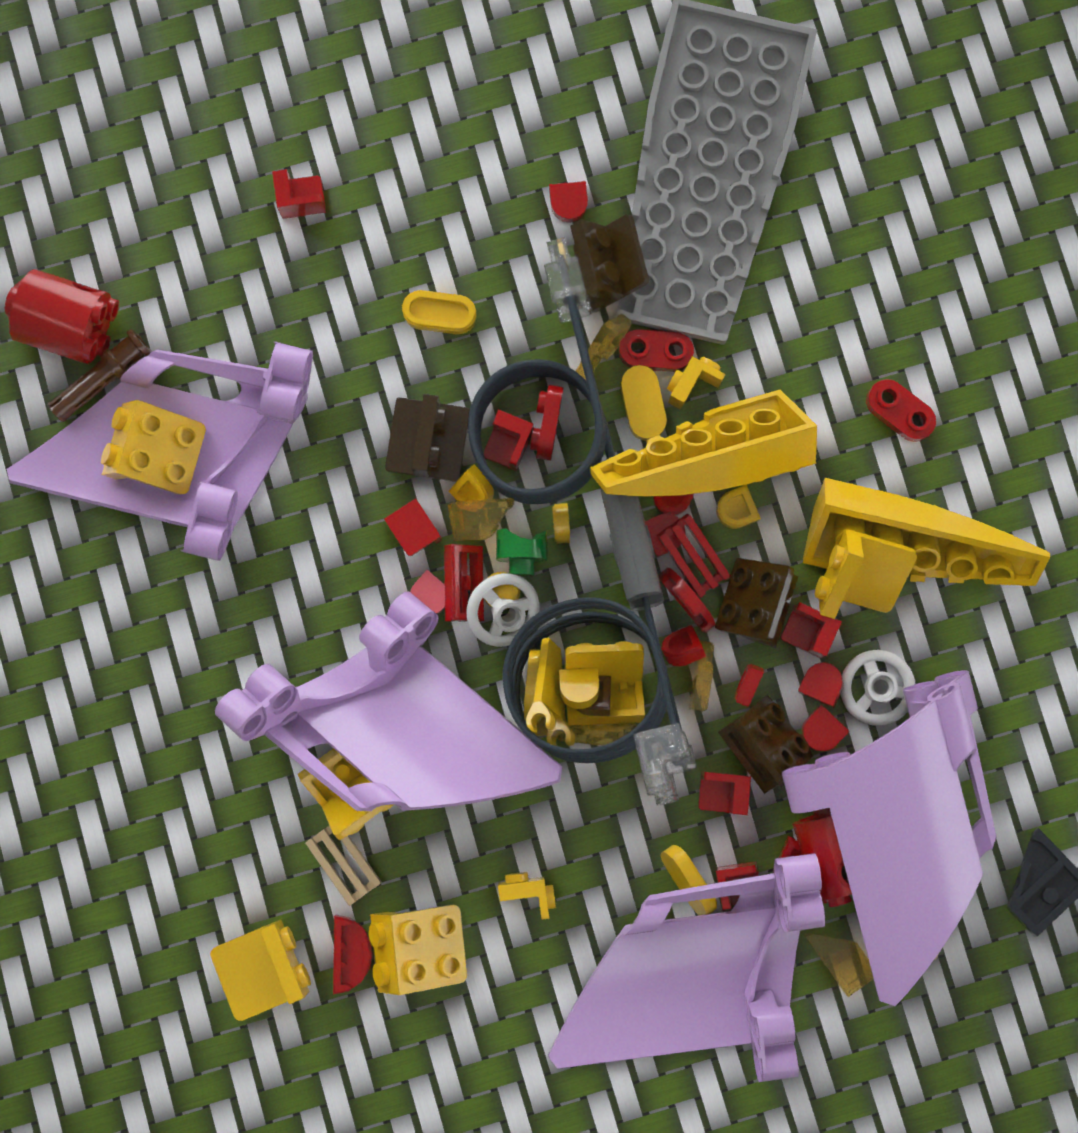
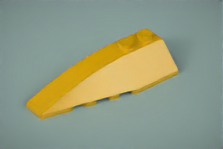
M776 390L713 408L704 413V420L695 424L686 421L676 426L675 434L666 438L657 435L646 441V448L639 451L628 449L590 467V473L606 494L627 496L687 495L761 482L773 476L794 472L800 468L816 464L817 425L781 390Z
M829 478L824 479L815 502L803 555L804 564L827 569L834 546L839 544L845 529H850L913 548L916 551L917 560L908 576L910 577V582H925L926 577L948 578V583H964V580L983 579L985 584L1036 586L1050 559L1048 551L972 518L901 495Z

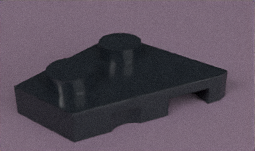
M1039 828L1031 833L1007 905V909L1034 937H1038L1078 899V868Z

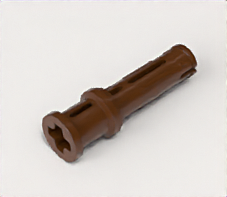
M129 329L125 339L111 350L105 349L100 356L101 360L66 388L59 396L47 403L48 407L60 421L65 422L74 412L95 397L109 383L113 382L116 378L120 379L132 365L148 356L152 352L151 349L133 329Z

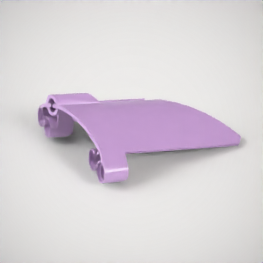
M273 342L275 347L269 368L267 369L169 351L154 350L148 356L132 365L120 378L121 382L84 414L36 450L7 468L9 483L187 527L184 549L181 551L220 561L234 527L261 486L293 423L297 420L306 404L313 352ZM178 366L234 380L241 385V392L232 400L222 401L153 384V381L169 367ZM140 400L204 424L206 432L191 485L186 494L178 495L130 478L115 480L101 475L104 465L101 464L102 452L106 444L111 443L115 430L111 427L112 418L116 409L121 407L122 403Z
M409 591L402 593L393 601L385 617L383 615L375 616L364 626L359 635V640L366 648L341 665L301 686L295 687L272 665L264 664L250 675L243 690L234 689L228 692L219 701L215 709V715L243 741H250L265 735L356 811H372L376 807L389 804L396 805L402 811L465 805L540 789L559 783L561 779L562 766L422 647L437 625L439 618L434 611ZM328 743L371 783H362L348 788L307 749Z
M967 670L946 673L937 676L934 679L935 681L922 682L904 688L903 692L910 718L851 755L848 752L826 755L817 759L814 764L800 765L782 772L792 813H805L830 808L879 1001L896 1006L921 978L958 925L983 876L980 858L988 850L993 849L996 839L985 780L970 717L978 709L969 671ZM965 759L967 760L981 816L972 828L957 773L958 768Z
M816 854L776 858L774 860L773 874L649 895L641 904L639 914L634 923L625 925L609 947L569 1013L548 1054L555 1067L560 1069L751 1044L759 1082L799 1077L798 1060L794 1046L795 1027L790 1000L800 930L825 926L824 907L820 895L822 888L821 872ZM740 895L736 905L729 912L665 920L673 903Z

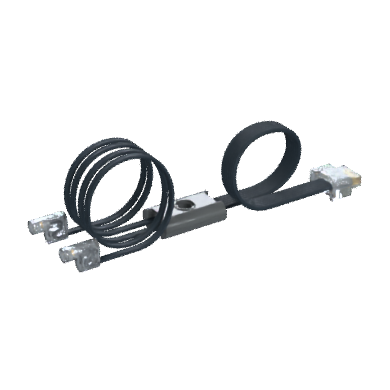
M565 237L546 242L551 263L545 264L544 268L552 301L557 309L560 322L572 320L586 380L568 366L554 361L535 359L516 362L495 372L483 383L473 399L468 417L469 442L478 467L492 487L511 500L524 504H547L574 494L592 478L590 467L601 463L604 450L607 459L615 456L580 319L593 314L591 303L586 293L578 257H571V254L569 255ZM532 377L556 378L577 388L593 407L595 434L591 450L583 464L572 475L557 484L538 489H525L507 484L489 469L484 457L481 443V426L484 414L495 396L509 385ZM601 489L611 533V545L617 567L620 570L626 600L629 601L631 610H645L649 628L633 611L619 603L606 599L576 598L549 606L537 613L521 627L508 648L503 666L505 699L515 723L522 732L544 751L557 758L575 763H600L617 759L637 749L647 796L654 795L657 806L679 801L673 775L697 769L692 745H689L685 731H682L668 670L663 659L651 608L664 603L654 561L655 553L648 526L645 524L639 496L606 494ZM581 609L608 610L618 613L629 619L627 620L623 617L603 612H582L558 618L537 630L544 623L559 615ZM592 622L621 626L641 637L653 651L658 671V684L655 699L649 712L631 732L603 746L589 749H568L551 745L539 739L535 733L529 730L524 720V711L520 697V682L524 666L529 658L530 649H535L542 642V639L548 638L564 628ZM667 708L671 725L658 728Z

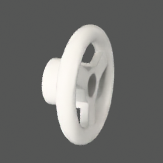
M510 573L493 575L482 581L472 592L467 604L468 625L472 633L480 641L496 647L509 646L521 627L539 613L538 595L534 587L521 576ZM500 585H513L519 588L526 597L517 600L500 598L492 588ZM482 598L492 606L493 622L489 632L481 626L478 619V608ZM510 608L508 614L501 617L503 610ZM503 631L512 632L506 635H502Z
M869 650L857 655L847 664L842 673L844 684L841 698L852 716L869 725L883 726L898 721L908 712L903 689L914 685L915 679L910 667L903 659L885 650ZM876 661L886 662L895 667L903 678L904 687L898 686L897 680L892 674L883 671L879 672ZM861 666H864L868 677L865 684L866 692L856 703L851 691L852 679L856 671ZM877 680L883 682L885 690L881 695L874 691V683ZM894 697L902 699L900 704L888 713L872 714L866 712L873 702H888Z

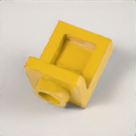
M692 356L684 372L676 370L666 390L672 392L668 403L681 410L698 378L719 388L725 377V374L719 371L721 367L706 357H701L699 360Z
M528 872L512 873L505 875L506 882L498 883L500 901L539 896L542 920L549 919L548 909L556 908L553 885L545 886L544 877L529 878Z

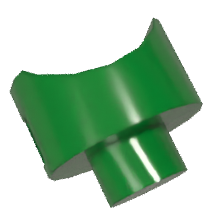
M507 528L497 530L496 560L509 563L510 574L521 577L534 576L535 563L547 561V531L536 534L532 539H526L510 532Z

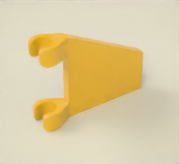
M544 638L541 642L534 702L527 715L526 724L530 731L537 733V721L542 717H546L545 725L548 729L547 742L557 746L556 739L558 735L565 733L566 744L573 746L575 734L566 722L565 703L560 695L559 669H562L561 648L550 638Z

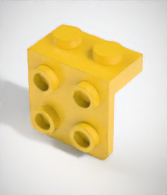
M140 400L122 403V406L116 409L112 418L111 427L115 430L111 443H107L102 452L101 464L104 465L101 475L115 480L130 478L178 495L186 494L191 485L206 432L204 424Z
M845 529L839 544L835 545L831 552L829 566L825 575L819 578L816 585L815 598L819 599L820 615L835 619L843 601L883 613L891 611L917 560L916 551L904 545Z
M628 641L609 645L580 643L566 648V669L598 668V676H611L610 716L584 715L576 709L567 706L569 726L640 723L645 718L642 683L644 647L642 644Z
M334 748L318 759L348 788L362 783H371ZM306 769L298 773L301 783L321 805L332 833L338 840L357 833L367 821L378 813L387 811L394 805H382L372 811H356Z
M445 905L404 913L381 912L370 914L369 940L374 947L375 956L373 979L378 986L379 993L404 995L459 984L466 980L467 968L462 921L458 906Z
M281 919L220 944L211 950L210 956L233 1016L238 1021H243L286 1002L288 1004L304 999L310 992L308 986L311 985L307 969L303 963H298L293 950L296 948L294 936L288 926L284 927Z

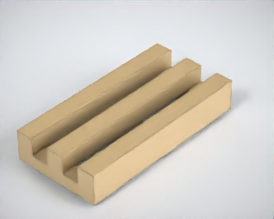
M329 825L305 842V844L350 906L382 882L348 835L341 839V841L370 881L366 885L362 883L329 836L332 834ZM319 842H324L357 891L352 894L318 845Z

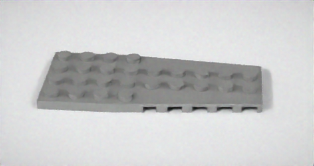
M673 0L648 104L632 210L649 283L619 300L617 320L661 331L678 332L685 334L687 337L721 345L726 343L794 134L817 29L691 0Z

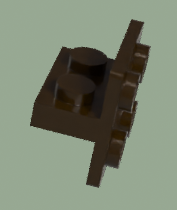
M625 214L606 226L582 219L570 226L574 240L573 250L589 312L596 313L648 285L649 277L632 215Z
M423 394L422 401L398 397L395 402L386 457V471L457 482L461 474L470 409L441 404L439 396Z
M737 558L719 611L715 629L721 632L740 635L767 647L776 648L798 576L794 575V568L787 565Z
M768 695L760 699L753 707L718 732L764 794L778 785L784 786L783 771L805 765L813 757L805 738L794 730L786 719L783 709L773 702Z

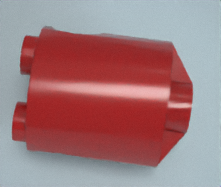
M32 269L10 289L5 301L4 310L9 319V334L12 340L90 364L96 356H101L105 349L109 350L111 337L106 335L110 321L113 322L118 314L119 300L111 298V294Z
M830 808L813 811V815L793 822L792 825L802 855L815 853L818 858L822 881L820 895L823 903H828L829 907H836L851 902L850 895L852 893L848 877L843 878L841 874L844 862Z

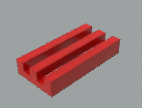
M685 514L656 535L699 598L706 595V591L710 588L714 589L717 587L720 581L727 580L731 576L690 514ZM685 525L717 573L714 575L711 574L681 529ZM675 534L706 581L701 584L698 582L669 537Z
M444 545L445 621L467 622L468 590H470L471 596L474 589L483 581V546ZM467 553H469L470 575H468ZM482 598L478 608L479 622L484 621V598Z

